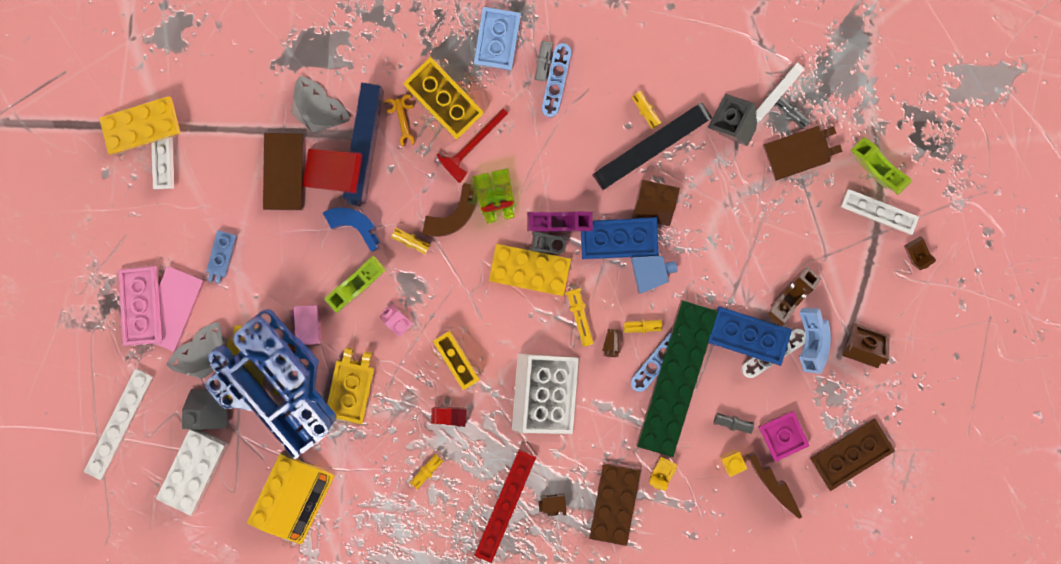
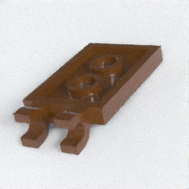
M819 126L764 144L763 147L775 181L831 162L829 156L843 152L841 145L829 148L826 137L836 134L835 127L820 131Z

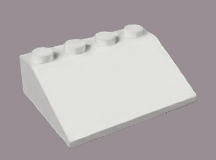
M518 353L512 430L521 433L573 434L579 358Z

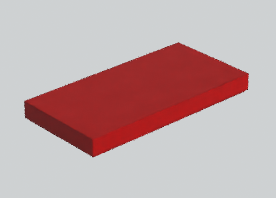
M308 149L302 187L356 193L362 154Z

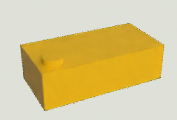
M431 57L403 83V86L456 141L484 115V112Z

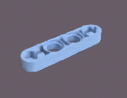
M565 43L558 44L553 53L542 104V113L548 118L555 117L560 107L571 56V49ZM562 48H565V52L568 53V55L563 57V62H567L566 65L561 62H554L555 59L559 61L560 54L557 51H561ZM556 66L564 69V74L560 77L553 74V69ZM551 85H557L560 88V92L557 95L550 94L549 87ZM547 96L551 99H558V102L554 101L553 108H556V110L552 111L551 114L545 109V106H549L550 100H546Z
M671 332L632 377L630 384L635 391H644L659 374L662 359L658 356V352L660 349L667 347L664 344L666 341H669ZM649 363H654L657 367L656 372L653 374H649L646 371V366ZM641 371H643L645 375L651 377L649 381L647 380V378L643 380V387H635V379L640 380L643 377V375L640 374Z

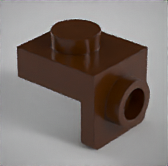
M921 236L904 245L911 264L917 269H926L936 262L935 257L930 254L925 240Z

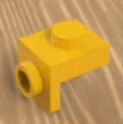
M660 457L650 474L649 484L656 489L666 491L678 465Z

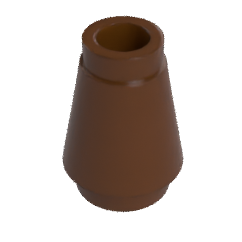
M607 329L602 349L604 352L603 356L619 357V353H621L619 330Z

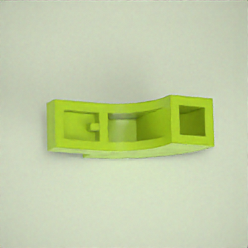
M863 137L851 149L852 154L860 165L884 188H889L899 195L912 182L910 177L893 166L882 155L878 146L867 138Z
M372 256L354 274L328 294L324 300L338 313L370 287L386 269Z

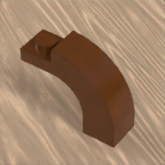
M463 183L460 203L453 214L444 218L425 216L423 235L433 237L448 236L456 233L469 222L475 209V205L468 204V201H472L474 189H471V184Z

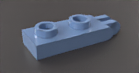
M217 230L206 273H209L208 281L213 282L214 276L217 275L215 283L220 284L222 277H226L237 235Z

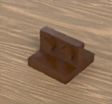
M853 323L850 329V339L842 351V356L875 368H879L881 363L886 365L889 361L890 335Z

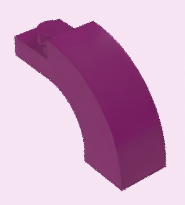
M527 212V231H593V212Z

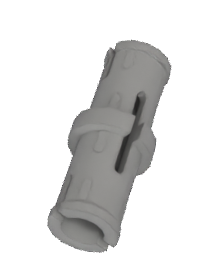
M541 41L539 56L536 58L535 80L546 81L548 66L551 65L550 55L553 46L551 42Z

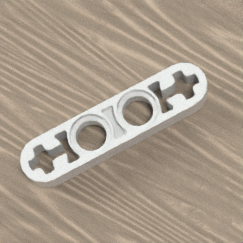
M798 62L756 109V125L803 72L805 68Z
M792 330L789 340L794 339V334L797 333L802 334L800 337L801 341L796 340L791 344L794 345L792 348L788 342L784 357L805 343L806 334L804 330ZM751 357L742 364L741 372L748 378H754L774 364H763L761 360L757 359L762 368L760 369L759 366L753 368V374L746 373L748 364L750 366L756 364L754 362L756 358Z

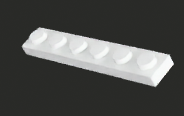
M139 369L134 370L84 470L85 473L103 480L154 378L153 376Z

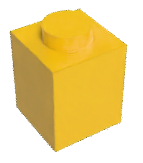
M737 449L719 456L729 477L747 470L745 462Z

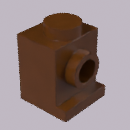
M565 493L542 495V501H538L539 512L547 513V516L559 515V512H562L563 516L567 515Z

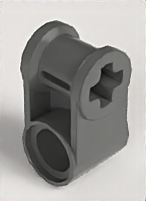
M532 231L533 240L531 247H529L530 251L561 254L566 250V242L563 238ZM556 240L563 242V248L560 251H556L552 247L553 242Z

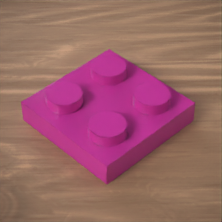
M793 410L758 426L774 462L810 446Z

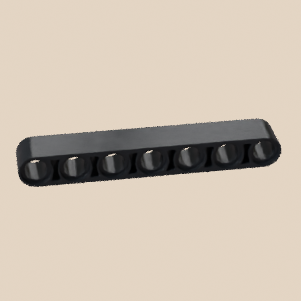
M703 102L699 103L593 173V177L603 191L712 119V116Z

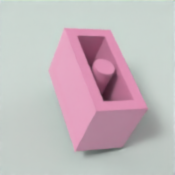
M320 305L294 306V310H291V321L295 325V329H292L293 336L299 338L304 345L320 344Z

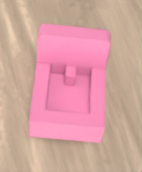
M394 304L386 307L380 315L382 322L399 338L413 325Z

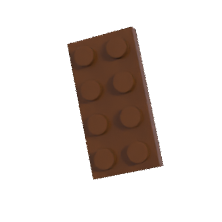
M607 463L602 464L589 539L627 546L641 470Z

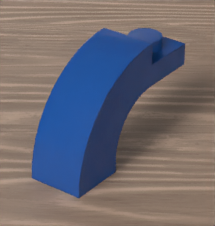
M333 208L322 212L332 230L341 226H352L360 232L371 252L379 249L377 245L380 243L375 233L371 234L370 232L376 229V226L364 214L349 208Z

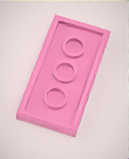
M157 266L118 270L123 346L162 343Z
M167 266L159 285L162 343H156V345L174 352L176 351L204 280Z

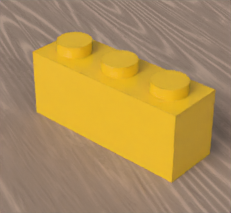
M451 331L446 332L433 341L463 391L480 381L478 374Z

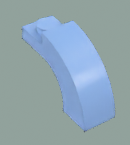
M802 308L799 313L804 325L806 340L799 359L804 372L821 374L827 363L830 351L831 333L829 322L822 318L820 309Z

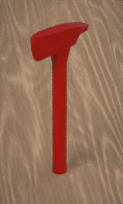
M502 109L456 156L443 158L438 153L436 154L441 164L458 183H461L467 174V171L459 167L461 161L508 115L505 109Z

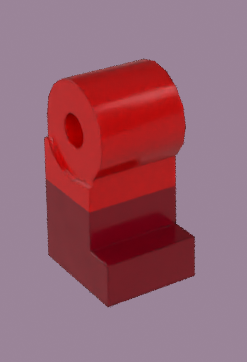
M432 407V424L466 426L467 408Z

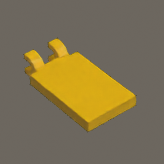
M346 347L342 361H336L327 404L335 413L336 419L363 424L375 369L369 367L372 353L365 351L362 356V362L351 360L354 349Z

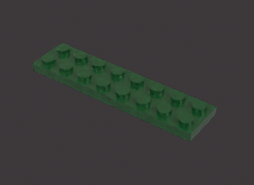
M680 300L660 371L657 375L638 437L637 447L674 457L718 311Z

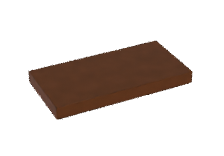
M264 133L263 210L302 211L303 134Z
M873 418L809 459L829 491H832L892 454L895 450L877 420Z

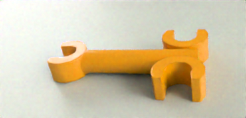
M405 95L402 99L393 100L389 98L385 100V104H393V108L387 110L388 114H392L397 110L402 133L400 138L402 147L405 146L404 140L406 138L411 140L412 145L415 143L414 138L409 134L404 108L407 110L414 108L413 105L405 104L407 99L412 98L411 95Z

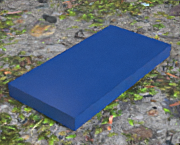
M657 217L593 221V231H581L582 260L659 256Z
M718 306V314L708 344L778 366L782 365L792 329L784 326L780 327L777 324Z

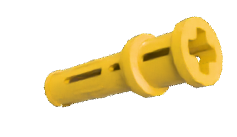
M575 288L564 293L568 296L569 311L574 314L582 347L594 344L584 311L586 304L583 303L581 297V288ZM581 319L584 325L586 335H584L583 328L580 321Z

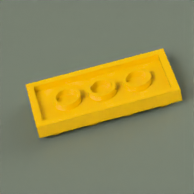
M169 96L99 118L108 155H115L181 134L172 97Z
M496 244L489 281L564 296L571 259Z

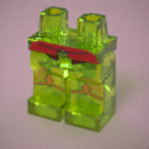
M508 168L491 172L495 191L492 189L489 172L472 176L481 214L484 215L487 224L497 222L495 212L503 211L505 220L515 218L514 208L516 207Z

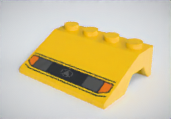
M282 451L246 524L263 532L302 545L335 475L315 465L306 464L296 458L293 459L287 452Z

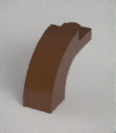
M808 266L805 267L771 304L767 315L780 327L783 326L796 307L816 288L822 278Z

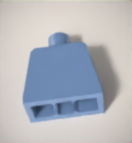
M663 256L631 258L639 294L668 283L667 274L678 272L676 262L665 263Z

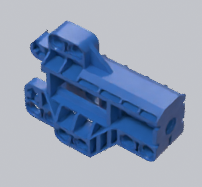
M264 309L235 333L234 343L241 350L236 356L225 346H217L210 352L208 358L211 363L210 366L215 370V373L207 380L206 388L220 406L225 409L234 407L253 411L290 456L295 459L325 437L334 424L336 415L315 390L319 360L299 338L293 336L272 310ZM262 314H268L271 317V322L267 323L265 319L261 318ZM258 324L259 327L257 329H254L253 326ZM281 329L284 334L283 338H280L274 330ZM241 335L244 336L246 340L241 341ZM289 344H293L296 350H291ZM279 355H283L286 362L280 360ZM251 359L285 401L280 405L274 402L243 365L247 360ZM301 359H306L309 365H304ZM292 370H295L298 374L294 376ZM214 380H218L221 386L216 385ZM227 395L232 396L233 401L229 400Z

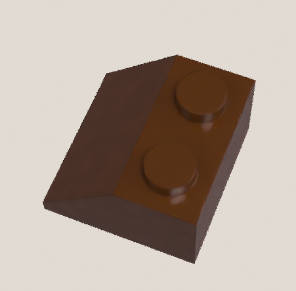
M642 179L632 218L657 217V224L670 226L680 188Z

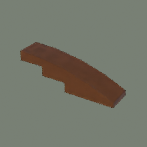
M754 452L747 454L746 457L755 473L771 494L796 517L802 518L787 483L784 480L777 482L769 466L762 468Z

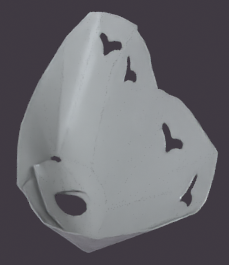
M303 76L297 79L293 92L291 112L310 131L316 133L350 121L349 114L337 100L327 97L324 89L318 83ZM302 82H304V84H308L309 86L303 87ZM314 89L316 90V92L319 93V95L313 94ZM330 105H333V107L337 108V110H331Z
M219 322L202 328L195 334L192 342L180 346L169 359L167 366L173 371L200 379L210 375L214 369L210 366L211 363L208 355L217 346H224ZM204 334H206V340H200V338L204 337ZM187 349L189 350L188 353H187V355L182 354V353L185 352Z

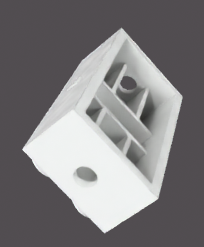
M189 429L156 499L190 516L197 511L229 443L202 430Z

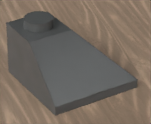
M725 94L708 128L734 142L748 146L756 131L755 104Z
M191 389L182 409V429L228 428V409L220 406L207 389Z

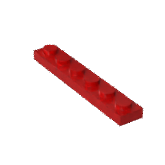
M520 449L518 450L475 551V557L492 563L536 460V456Z

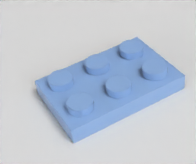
M483 7L474 65L512 71L521 13Z

